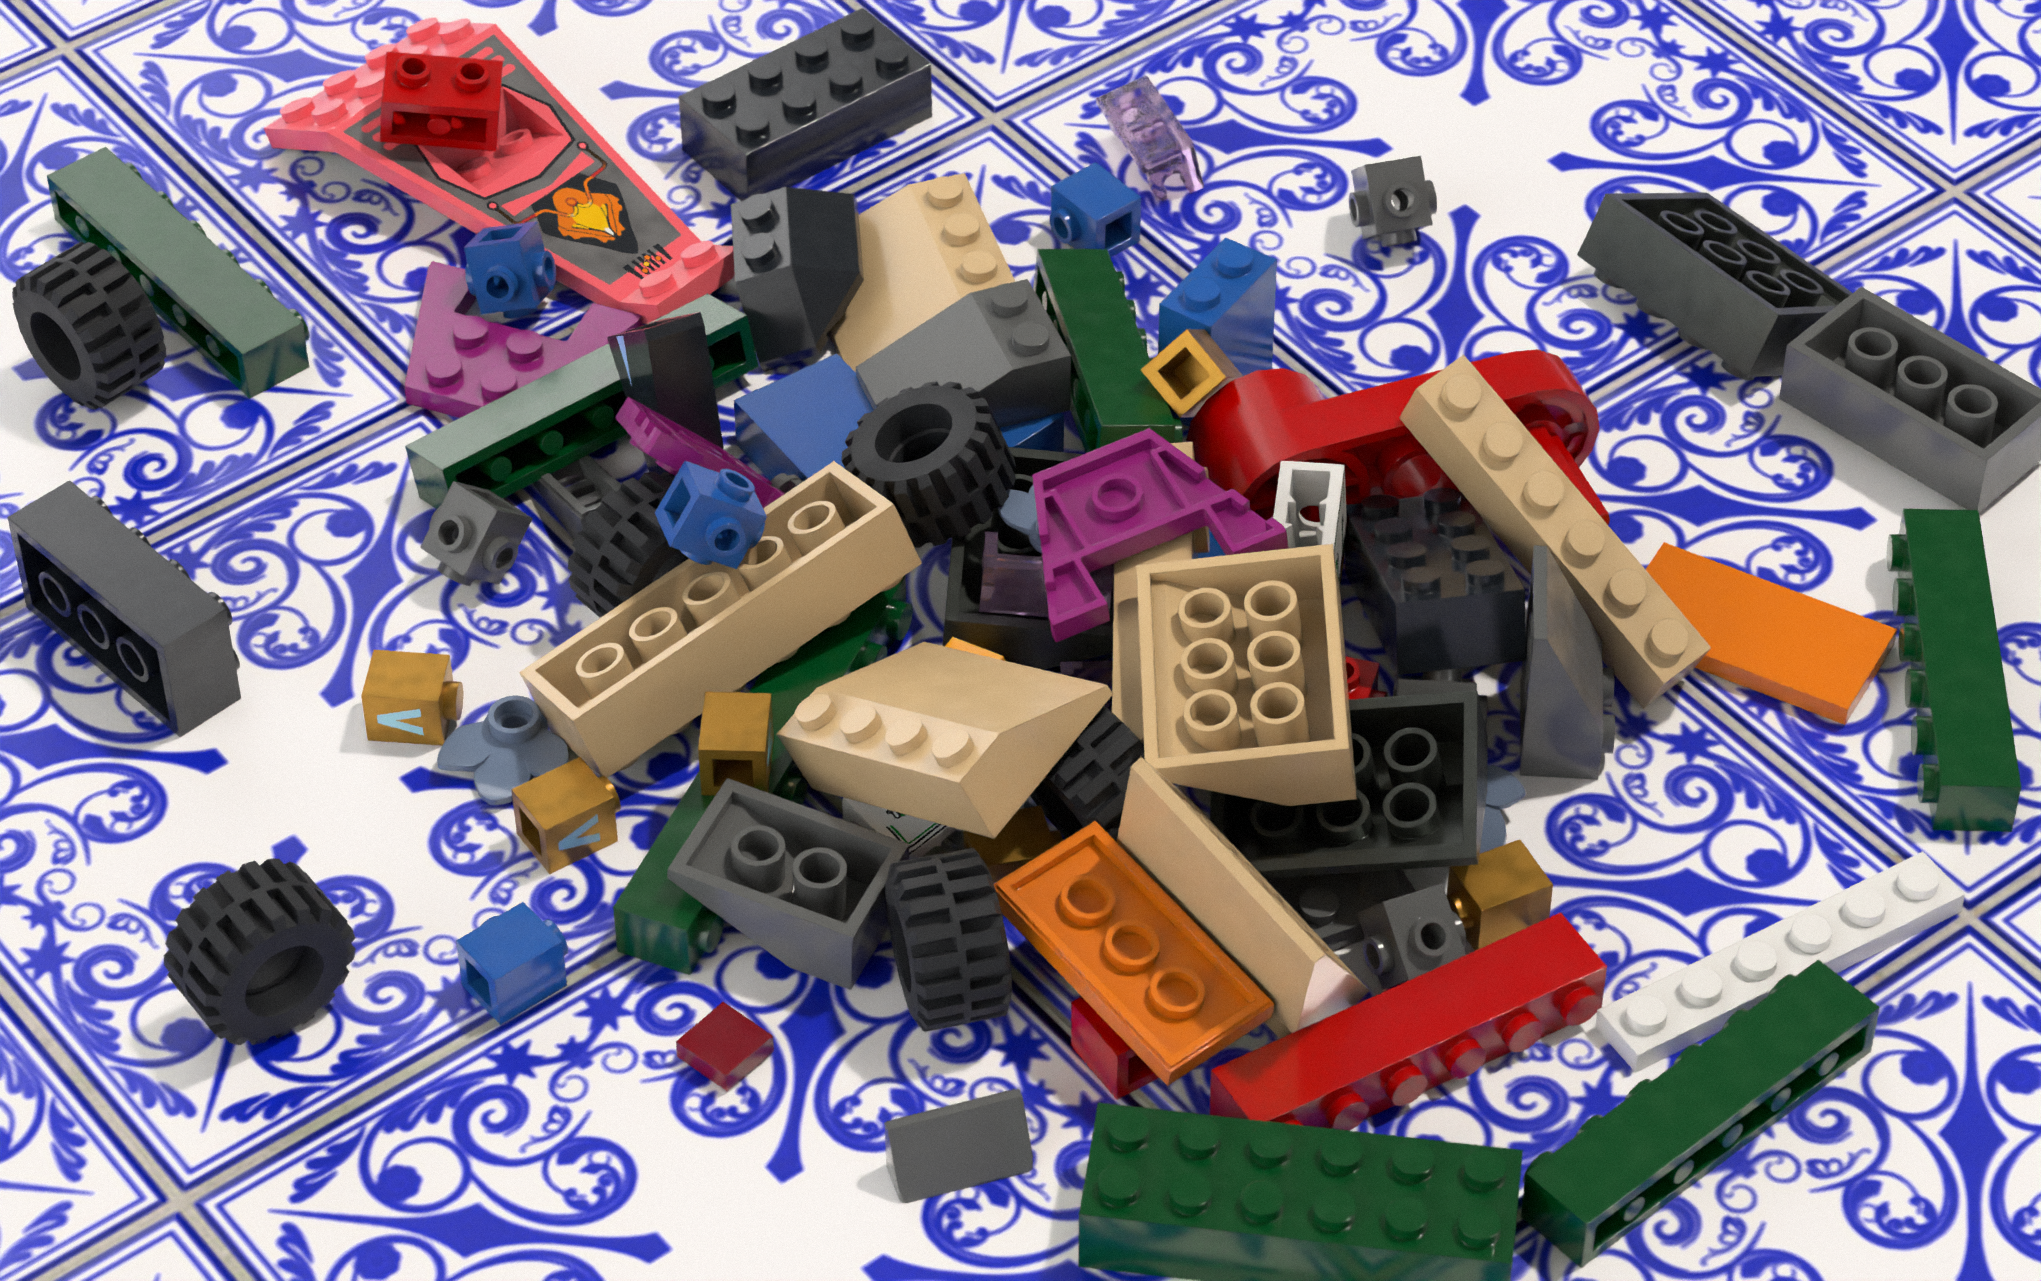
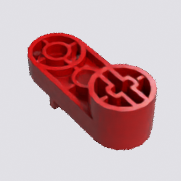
M1538 349L1508 352L1471 362L1607 525H1609V513L1579 468L1592 452L1600 427L1597 408L1572 370L1558 355ZM1285 368L1257 370L1230 381L1210 396L1191 420L1186 442H1193L1195 462L1202 467H1207L1209 480L1224 491L1234 489L1249 500L1250 509L1266 521L1274 515L1281 461L1344 465L1346 505L1361 503L1364 498L1372 495H1391L1398 499L1422 497L1426 491L1435 488H1451L1461 492L1399 418L1416 388L1441 370L1325 399L1320 389L1305 374ZM1306 506L1299 511L1304 519L1311 522H1320L1319 506Z

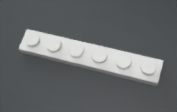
M1921 852L1598 1009L1595 1028L1636 1073L1721 1031L1723 1025L1736 1011L1743 1008L1749 1010L1769 996L1773 987L1784 976L1788 974L1796 976L1818 959L1835 973H1839L1960 913L1965 894L1924 852Z

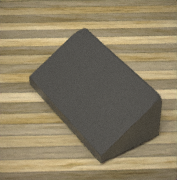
M1019 1088L884 1122L886 1167L898 1199L902 1203H911L1028 1173L1033 1170L1031 1142L1023 1096Z

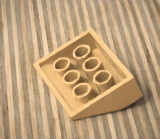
M965 173L908 184L859 214L864 281L842 318L828 333L837 354L856 373V366L967 294L1001 284L1016 282Z
M1333 544L1136 565L1145 760L1173 784L1286 806L1357 799L1341 597Z
M922 642L817 687L809 697L805 698L797 706L795 713L777 733V736L812 789L995 839L1113 694L1108 685Z
M1142 757L1131 766L1117 843L1275 1003L1272 1017L1265 1021V1023L1279 1038L1355 1005L1370 991L1190 798Z

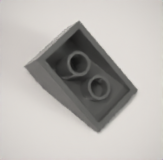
M1028 279L1001 284L967 294L856 366V377L873 410L877 408V403L886 397L891 399L898 395L900 390L911 386L913 389L922 387L924 383L936 381L939 386L950 381L960 383L963 389L972 387L977 390L981 398H985L999 428L1070 410L1071 355Z
M1534 545L1525 627L1526 661H1522L1520 677V776L1598 780L1601 753L1613 754L1615 715L1603 714V706L1612 707L1614 668H1602V640L1547 546Z
M727 778L667 869V878L788 967L851 990L889 928L885 897L886 878L891 863L909 860L910 844Z

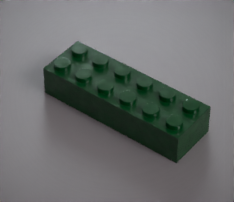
M1098 1103L1079 1210L1078 1267L1196 1281H1510L1523 1150Z

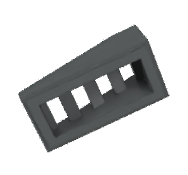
M589 455L552 474L543 475L540 480L533 483L573 539H575L577 533L583 530L586 525L584 520L591 510L595 511L602 504L601 499L611 490L615 493L621 487V484Z

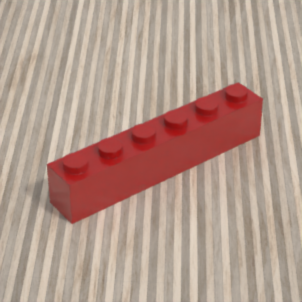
M1560 912L1211 1069L1209 1114L1350 1131L1363 1120L1395 1105H1407L1416 1100L1423 1092L1454 1078L1462 1079L1477 1071L1480 1066L1510 1052L1524 1051L1534 1045L1539 1039L1562 1028L1585 1023L1597 1013L1598 1009L1602 1008L1607 966Z

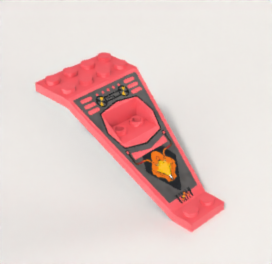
M435 17L421 20L406 30L408 37L397 44L383 45L370 51L365 56V64L354 71L347 70L329 77L322 84L324 90L313 97H304L288 103L280 110L282 117L263 128L272 148L336 152L476 234L483 228L538 221L545 251H549L554 258L556 280L596 304L642 315V324H648L706 294L710 295L735 277L733 246L714 245L712 241L701 242L494 23H471L468 18L453 22H439ZM386 51L503 61L497 152L380 142L381 99Z

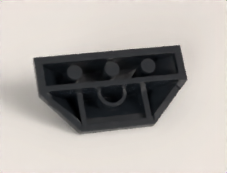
M784 187L765 194H756L746 200L731 204L735 284L744 314L748 318L755 351L762 370L765 372L819 355L828 341L826 334L842 318L864 281L858 202L854 194Z

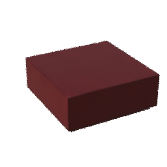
M722 1002L676 1041V1051L679 1059L725 1091H728L774 1052L773 1035L725 1002Z

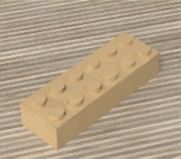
M833 461L763 508L767 515L763 535L754 548L748 549L737 569L714 561L710 565H703L687 559L520 671L519 673L541 714L546 718L548 727L555 735L562 738L566 745L600 776L608 778L615 772L629 768L637 762L640 755L668 736L680 733L689 727L693 720L703 713L705 692H740L747 682L775 663L791 658L800 646L828 627L836 626L845 621L857 607L878 593L895 587L904 575L921 565L922 562L895 505Z

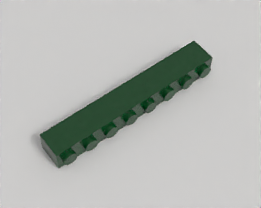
M906 575L903 576L902 580L895 587L878 593L853 610L845 621L836 626L828 627L800 646L791 658L775 663L760 674L749 693H771L774 743L768 793L800 805L803 804L808 782L782 744L777 733L793 716L797 706L805 698L809 697L817 687L887 658V652L894 640H902L906 636L913 615L912 604L906 603ZM700 771L613 906L617 952L691 975L704 952L711 953L716 948L724 926L723 918L667 878V869L715 797V795H701Z

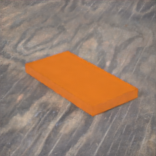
M1663 542L1645 569L1711 646V649L1695 668L1846 725L1895 644L1896 628Z
M1096 821L994 883L1001 913L1167 1086L1272 1017L1275 1003Z

